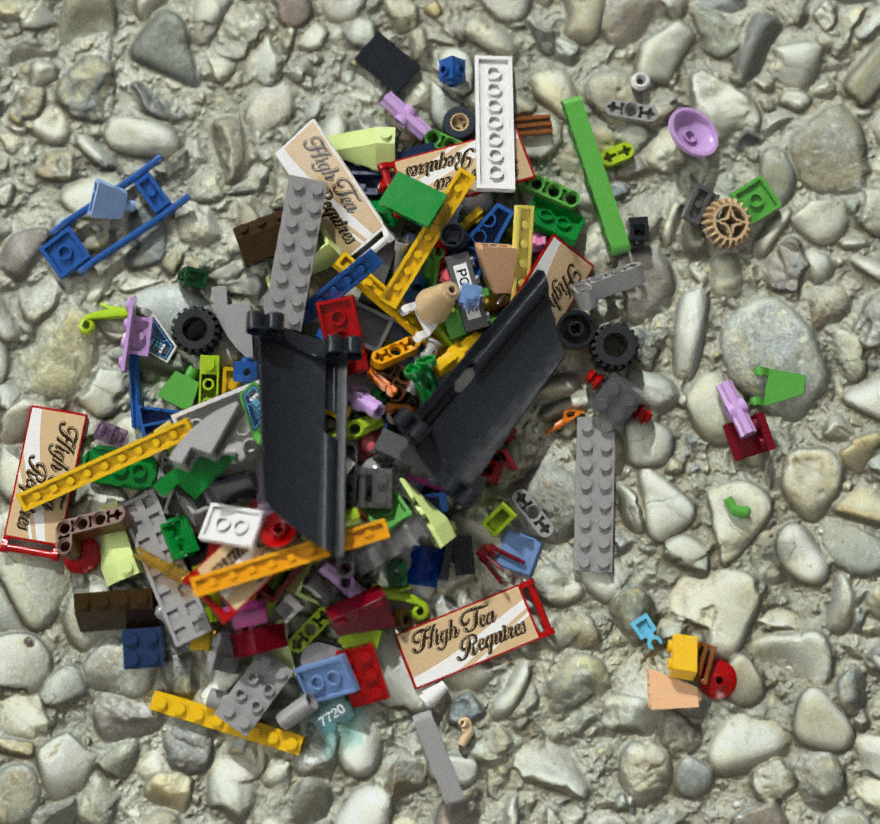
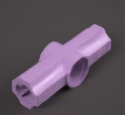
M387 93L380 102L381 106L394 117V120L403 129H408L421 142L425 140V134L432 130L419 117L412 106L404 104L394 93Z
M348 380L349 406L354 410L364 411L374 419H379L385 413L386 407L383 406V403L371 396L370 390L367 387L355 385Z
M727 380L717 385L716 390L724 404L725 414L730 421L732 420L740 438H746L756 433L757 430L748 414V406L745 400L740 398L732 380Z
M328 557L318 564L316 571L339 589L347 598L365 591L355 581L354 577L345 579V585L342 587V577L337 573L336 564ZM341 569V573L347 575V573Z

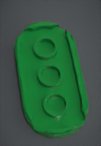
M103 445L96 446L84 455L82 465L119 448ZM151 455L93 482L134 490H145L157 481L159 465Z

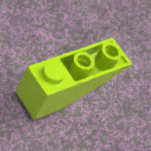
M200 355L198 404L220 395L223 356Z

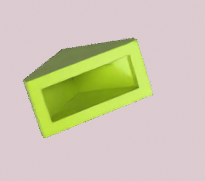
M502 502L481 524L495 537L517 514Z

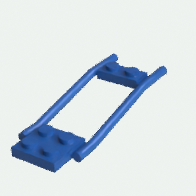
M160 154L116 185L125 189L134 183L157 216L95 257H92L70 226V224L87 214L90 203L65 218L50 230L54 238L39 249L60 279L64 280L75 270L80 275H84L98 263L162 222L192 199L186 193L172 204L156 179L149 172L164 160Z

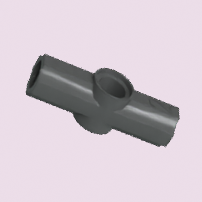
M311 572L303 579L302 586L316 597V601L325 608L345 600L340 595L341 591L330 583H326L315 572Z

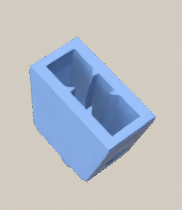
M95 178L87 213L91 218L122 219L124 210L135 211L136 201L127 199L128 193L125 189Z

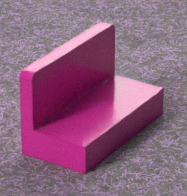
M266 599L249 601L231 618L232 628L239 629L269 622ZM229 606L222 608L226 613L231 610Z

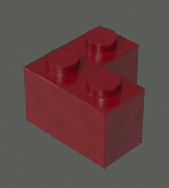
M275 621L263 623L264 627L261 628L258 624L236 629L237 633L229 635L234 658L256 655L288 646L284 623L276 624Z

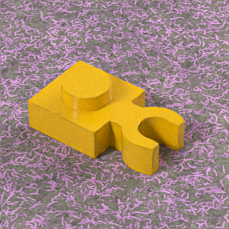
M478 206L459 224L468 232L471 227L478 226L487 214Z

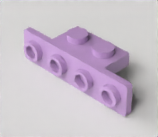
M132 295L126 302L128 318L124 319L123 330H126L125 338L122 337L121 340L123 355L119 357L118 368H121L120 372L124 373L128 372L130 354L149 356L154 318L135 316L137 297Z

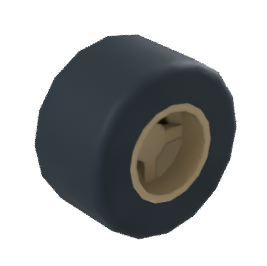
M462 106L453 107L448 110L443 118L442 127L444 134L463 142L470 140L475 134V115L473 112Z

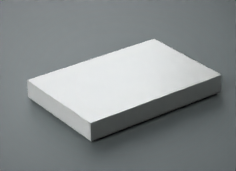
M211 502L198 539L203 542L254 550L267 514L261 510Z

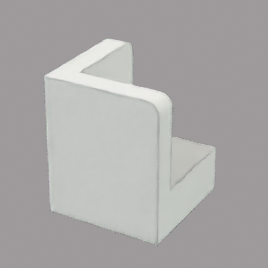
M289 593L275 610L285 619L284 622L287 624L300 612L304 605L292 593Z

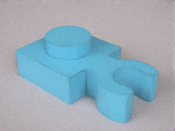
M647 613L629 623L640 640L647 639L646 644L651 650L654 649L651 645L652 640L656 639L659 644H662L661 638L653 634L658 629Z

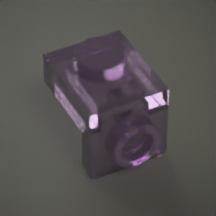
M100 420L93 437L121 448L128 430Z

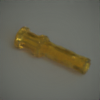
M140 546L135 549L141 555L133 552V558L162 572L166 579H173L178 582L179 586L185 585L182 581L190 574L188 569L183 570L179 568L175 562L168 563Z

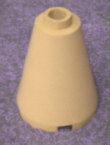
M448 281L420 291L415 298V310L420 319L429 324L443 323L450 316L460 293L458 286Z

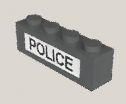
M468 251L445 257L450 281L458 286L460 292L462 283L481 285L478 274L474 275L472 267H475L473 256H469ZM459 293L456 302L465 334L487 329L491 318L489 312L484 310L483 304H486L484 294L481 293L477 309L465 310L462 309V306L458 305Z

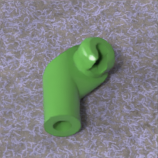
M732 496L723 500L732 516L743 519L751 514L750 507L736 505Z

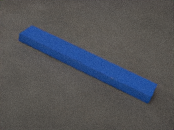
M371 248L306 301L301 330L318 317L317 302L343 297L384 263Z

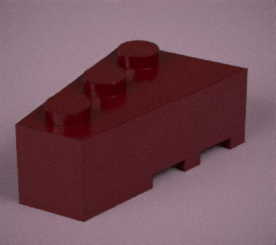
M379 585L325 609L329 622L337 636L397 627L387 597Z

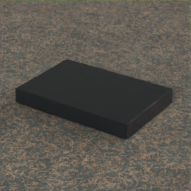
M379 31L354 58L356 63L396 96L421 69L415 61Z

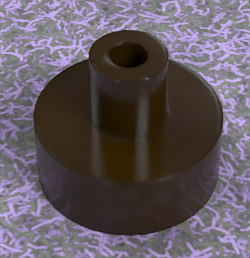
M400 608L393 614L398 628L406 629L411 625L412 613L409 609Z

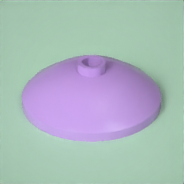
M689 107L679 108L670 116L668 123L670 135L674 143L683 152L699 158L708 157L714 153L718 147L719 139L716 128L709 118L700 111Z

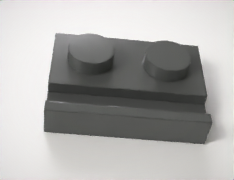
M696 183L680 218L703 230L706 228V225L701 224L702 221L706 220L702 217L703 214L707 213L705 209L712 202H717L721 195L713 193L714 191L700 183Z

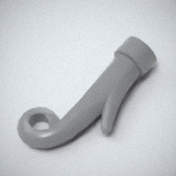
M397 238L395 240L393 275L410 249V241L408 239Z

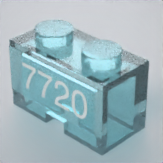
M345 695L329 699L330 703L325 707L320 705L310 717L323 738L338 727L336 725L338 722L341 721L344 724L356 716L357 712L352 708Z

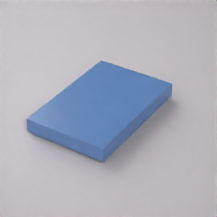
M345 653L294 669L303 693H311L318 703L354 693L360 689Z

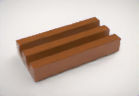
M551 114L514 117V128L548 127V129L519 131L521 137L553 133ZM544 120H547V122L518 124V123H522V122H533V121H544Z
M697 641V662L701 647H704L697 675L693 681L708 685L717 647ZM709 648L711 653L703 680L700 678Z

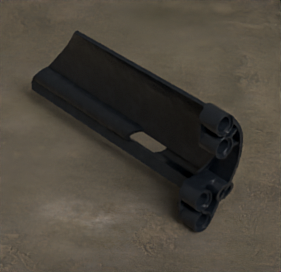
M541 270L535 271L415 414L404 405L391 420L405 434L410 445L441 485L440 488L454 502L467 511H470L482 497V495H479L472 489V486L565 358L551 308L549 286L545 272ZM469 365H474L476 369L475 377L461 393H456L454 389L455 381Z
M258 310L248 311L246 315V333L258 337L263 503L318 548L326 550L338 561L344 557L348 362L363 358V338L360 336L343 338V336L338 334L327 335L324 340L313 338L285 329V315L281 312L264 314V312ZM326 409L336 414L335 437L327 434L324 430Z

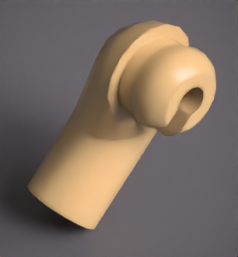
M462 717L458 721L462 735L457 743L466 748L474 734V728L469 718Z

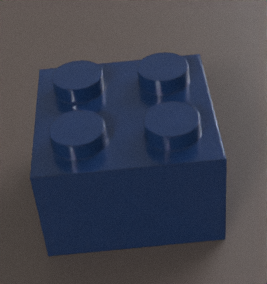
M165 626L122 630L124 670L164 667L168 665Z

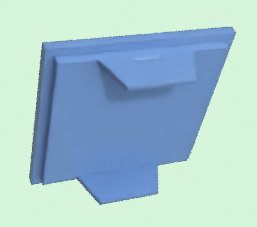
M507 528L500 549L524 560L526 563L521 564L498 553L495 561L505 569L530 578L543 541Z

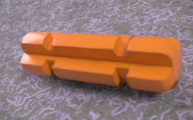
M371 368L370 371H367L366 377L371 381L374 380L373 383L386 392L389 397L393 398L398 394V388L391 385V382L384 376L378 374L377 370Z

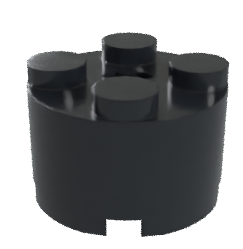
M582 310L564 313L556 325L561 345L569 351L584 349L595 335V325L592 317ZM575 327H577V328H578V330H577L578 333L573 334V333H572V329H574Z

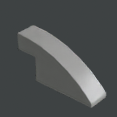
M227 286L211 287L215 311L227 337L245 357H253V361H256L255 336L246 333V315L248 311L253 310V306L251 303L230 304V293Z
M236 401L204 418L184 436L168 460L176 468L186 472L190 471L198 455L218 462L245 414L240 403Z

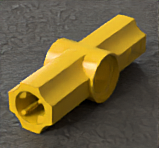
M475 331L460 343L456 342L449 347L445 354L437 359V365L432 368L433 373L439 378L449 373L479 339L481 334Z

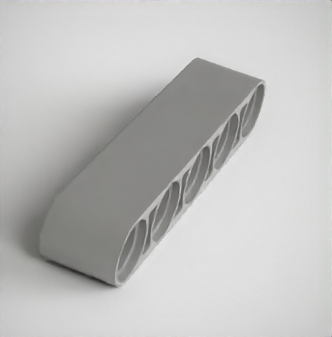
M431 709L413 715L415 727L446 806L450 807L465 801L464 793Z

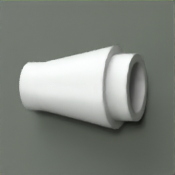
M440 681L438 684L422 691V695L419 698L430 709L432 706L435 707L449 689L443 681Z

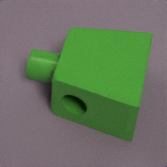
M189 365L184 375L175 371L157 396L184 410L194 406L199 398V382L195 381V378L200 370Z

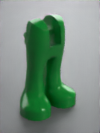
M433 354L416 359V364H409L404 369L405 377L411 379L422 403L439 386L432 371V368L437 365L436 356ZM422 375L424 376L428 384V389L423 381Z

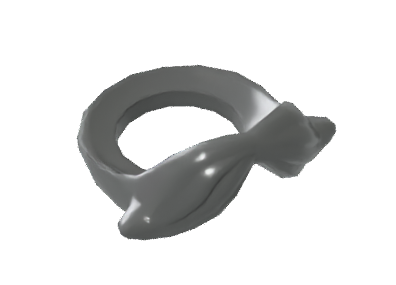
M370 556L358 558L356 560L354 579L364 584H376L375 578L379 570L377 561ZM367 559L373 562L374 571L362 580L359 574V564Z

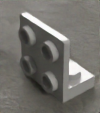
M223 630L214 635L211 644L214 649L212 654L208 655L206 666H209V672L220 670L234 675L237 673L241 657L234 658L229 636L235 634L234 632Z

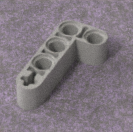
M633 262L576 282L571 285L576 305L582 311L597 307L596 300L645 283L646 280L641 262Z

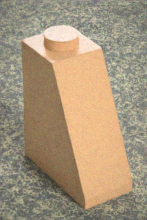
M475 242L474 247L485 287L489 288L495 296L502 293L511 294L518 248L510 244Z
M646 668L648 704L651 710L699 707L702 697L698 687L676 678H670L669 675L654 669Z

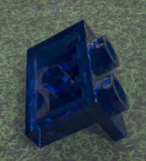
M414 545L410 555L411 566L407 573L408 583L437 588L443 550Z

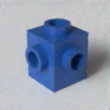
M452 55L439 60L440 83L446 84L447 87H457L458 84L466 82L464 59Z
M242 357L241 361L233 362L234 382H242V385H246L252 381H257L259 365H257V361H253V357ZM248 368L251 372L246 374L244 369Z

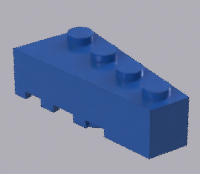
M499 203L470 233L471 243L463 251H468L469 256H473L475 267H472L474 275L478 274L480 280L482 272L474 247L475 242L500 244L514 219V211Z

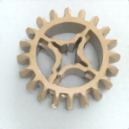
M730 197L720 198L717 202H712L705 209L707 213L702 216L706 219L701 223L706 225V228L703 229V232L708 233L706 238H712L711 244L717 243L718 248L723 247L724 249L735 248L743 244V240L749 237L747 234L752 231L748 227L753 224L748 220L752 215L746 214L749 208L743 209L742 202L737 204V199L731 200ZM722 209L720 219L716 220L718 212ZM735 227H738L736 234H735L734 237L732 238V233H734V228H735Z

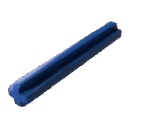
M130 354L128 373L132 428L141 429L137 405H142L139 355Z

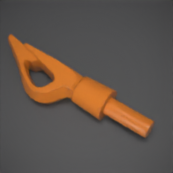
M566 410L563 413V418L553 423L554 426L544 431L547 436L556 429L560 430L566 424L586 412ZM567 413H575L574 416L567 417Z

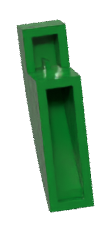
M225 452L218 462L201 456L195 460L189 472L175 468L163 476L153 487L165 497L179 484L195 500L238 457V454L236 452Z

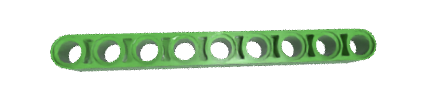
M580 95L561 100L562 110L611 257L631 252L630 243Z
M434 129L429 130L425 134V144L430 143L428 141L430 138L438 139V142L434 143L435 149L463 142ZM535 174V178L515 184V189L533 197L537 196L569 211L576 210L580 202V196L576 191L538 174ZM539 183L541 188L534 189L531 184ZM555 190L558 196H550L549 191ZM573 198L575 204H568L566 199Z

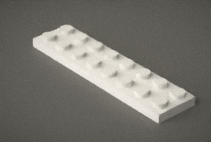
M475 55L476 192L515 193L512 57Z

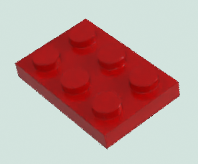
M374 641L336 651L335 655L346 654L360 687L359 691L348 694L352 708L390 699L391 695Z

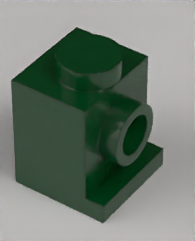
M390 559L391 563H387L388 587L408 586L406 562H402V559ZM399 569L401 571L400 576H394L393 571Z

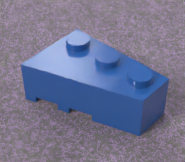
M137 405L142 438L152 434L155 429L169 419L174 424L171 415L181 410Z

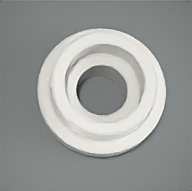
M643 72L635 73L631 78V85L637 91L646 90L650 84L648 75ZM637 80H642L643 84L639 85Z

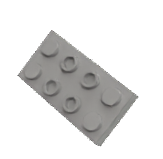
M269 652L258 654L214 714L247 737L294 671Z

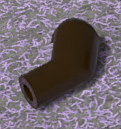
M505 293L499 294L484 309L485 312L488 311L489 315L492 316L502 307L506 306L510 302V298Z

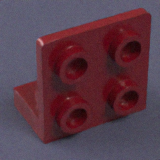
M764 411L750 416L757 431L749 437L740 438L733 422L723 425L734 461L776 449Z
M515 428L505 440V446L515 440L516 437L514 435L517 433ZM502 445L497 455L501 453L505 460L502 462L508 471L511 469L513 472L517 471L519 468Z

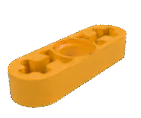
M413 336L405 337L374 351L371 355L370 364L375 369H385L416 355L419 352L420 342L415 343ZM397 350L400 352V355H393L391 351Z

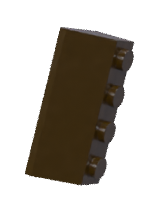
M283 210L233 228L247 268L274 259Z
M152 588L73 594L74 614L80 632L159 626V619L155 616V607L158 605V601Z

